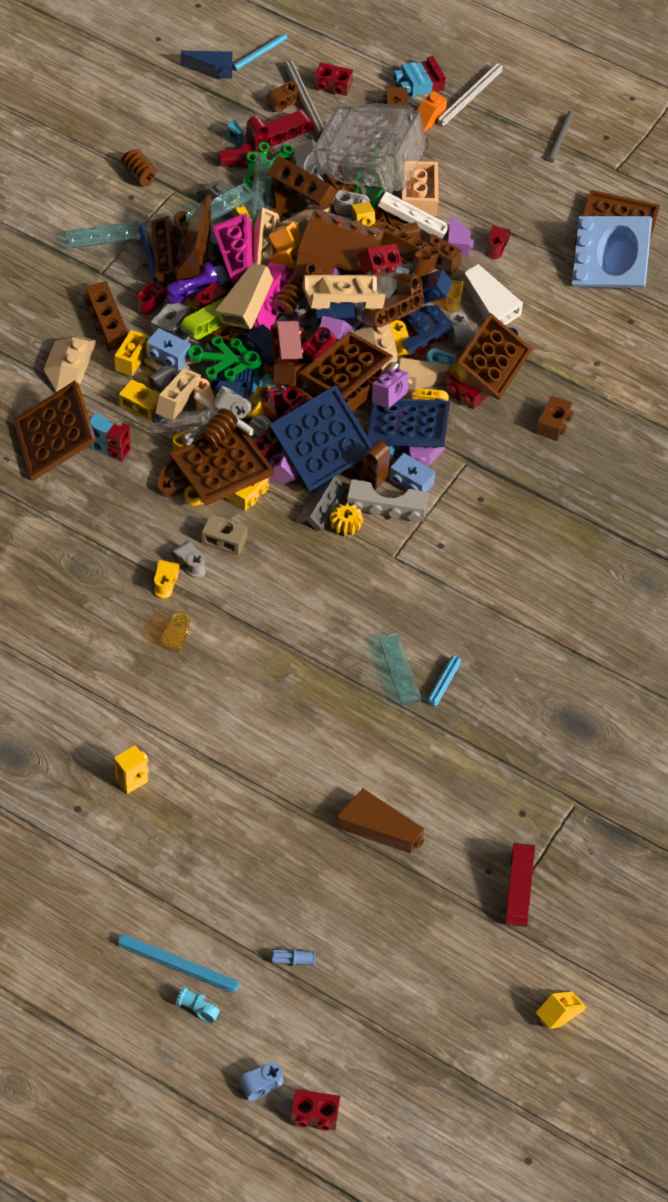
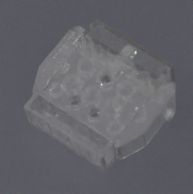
M372 103L357 107L337 106L312 151L318 173L330 174V177L345 184L383 186L384 192L392 194L393 190L404 191L427 147L420 111H414L409 105Z

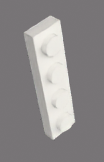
M385 192L378 205L409 223L416 222L419 229L431 235L434 234L443 239L450 226L388 192Z

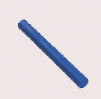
M140 224L138 230L153 281L158 282L155 273L154 255L145 225Z

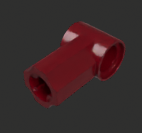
M243 144L238 149L220 150V166L240 164L241 167L248 168L246 156L249 152H254L253 147L249 144Z

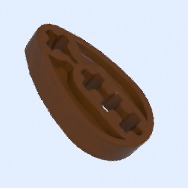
M171 459L163 467L158 479V493L163 497L184 493L185 489L190 486L184 476H180L181 472Z

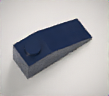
M181 50V66L213 78L232 79V51Z

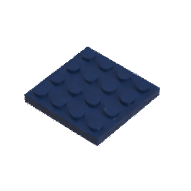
M336 385L269 425L309 492L363 460L364 454L373 446Z
M399 399L390 408L373 404L367 437L373 445L376 441H382L386 445L445 447L450 401Z

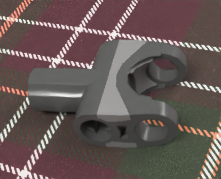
M148 355L145 358V363L154 372L148 376V382L153 390L159 393L163 392L183 368L191 371L186 363L179 370H176L156 359H152Z

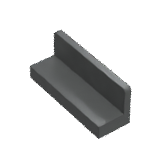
M336 476L315 488L295 521L297 523L308 521L316 531L322 530L330 518L333 507L336 508L347 488Z

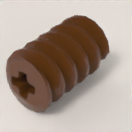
M133 149L122 156V164L142 186H149L154 181L157 169L149 162V159L146 158L140 149Z
M298 275L290 276L271 303V307L276 312L288 316L293 314V310L297 308V305L301 303L305 295L302 289L303 279Z
M226 408L220 409L200 429L199 438L208 449L216 450L217 445H220L226 439V436L235 430V424L238 423L237 417Z

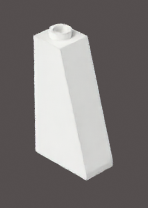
M479 264L465 272L463 285L484 318L492 313L506 325L521 315L523 302Z

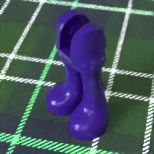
M209 262L201 266L202 274L198 277L183 281L178 280L166 287L168 293L166 295L167 302L169 304H178L187 301L189 297L197 296L199 292L206 289L211 283H217V276L213 266Z

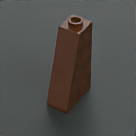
M364 788L337 816L338 829L410 854L415 848H420L425 840L423 837V827Z

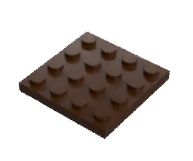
M590 190L583 216H651V241L660 205Z
M75 380L13 419L29 476L34 481L97 442L80 385Z
M238 427L231 431L230 435L226 436V439L220 445H217L216 450L208 449L198 439L190 445H185L169 452L170 459L205 506L274 475V469L248 435Z

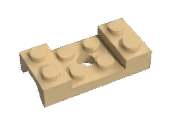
M304 275L302 289L311 308H329L330 302H362L365 308L371 310L383 308L385 294H378L375 275Z

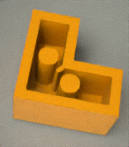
M293 221L276 228L269 234L271 243L277 250L269 258L271 263L287 265L289 270L295 268L298 257L297 251L302 240V236Z

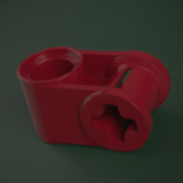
M496 225L492 226L488 238L489 245L486 251L489 258H501L505 246L508 244L511 229Z
M150 281L137 295L138 313L150 315L166 300L167 289L157 286L154 281Z
M216 282L211 283L206 289L197 294V301L199 302L197 311L227 296L229 291Z
M320 327L302 346L303 354L310 357L313 362L335 344V334L326 327ZM325 334H329L328 339L326 341H322V337Z
M276 385L274 388L264 387L260 392L264 416L269 418L272 423L288 410L287 402L283 398V391L285 389L282 385Z

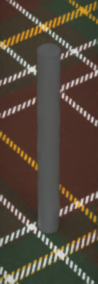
M572 111L567 113L547 161L550 163L554 162L573 119L574 113Z

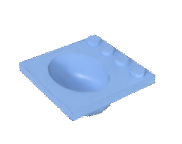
M579 216L572 280L573 287L645 288L652 225L651 216Z

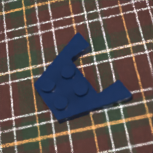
M438 305L422 306L419 310L397 319L405 321L416 335L402 340V346L409 355L415 353V349L419 346L421 348L425 347L429 340L433 338L436 340L453 330V323Z

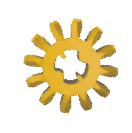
M347 502L345 506L339 503L338 508L333 507L329 521L332 529H336L337 534L343 532L344 536H346L347 533L353 535L355 531H359L363 523L361 509H356L355 505L349 506Z

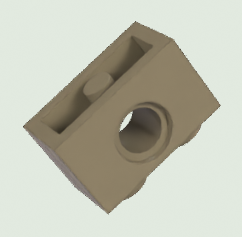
M210 515L202 531V544L238 556L247 540V526L214 515Z

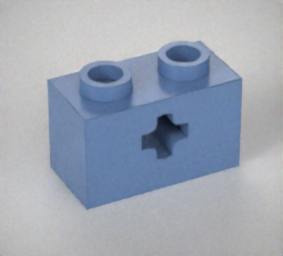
M158 328L146 342V353L152 359H156L169 367L179 370L189 358L188 349L191 347V343Z
M403 453L390 468V480L407 490L413 489L427 492L435 482L436 471Z

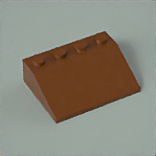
M211 195L205 197L190 217L188 226L185 225L184 227L185 239L181 240L180 246L182 252H178L177 257L179 265H175L174 277H177V281L192 279L202 274L201 266L205 263L211 237Z
M314 209L297 254L300 252L336 262V267L363 275L357 254L367 248L381 246L384 231L379 230L377 227L364 225L358 221L345 219L339 215L329 214L324 210Z
M490 313L479 322L447 369V372L460 383L499 400L533 349Z
M349 331L300 372L301 389L317 397L336 385L345 399L389 362L393 355Z

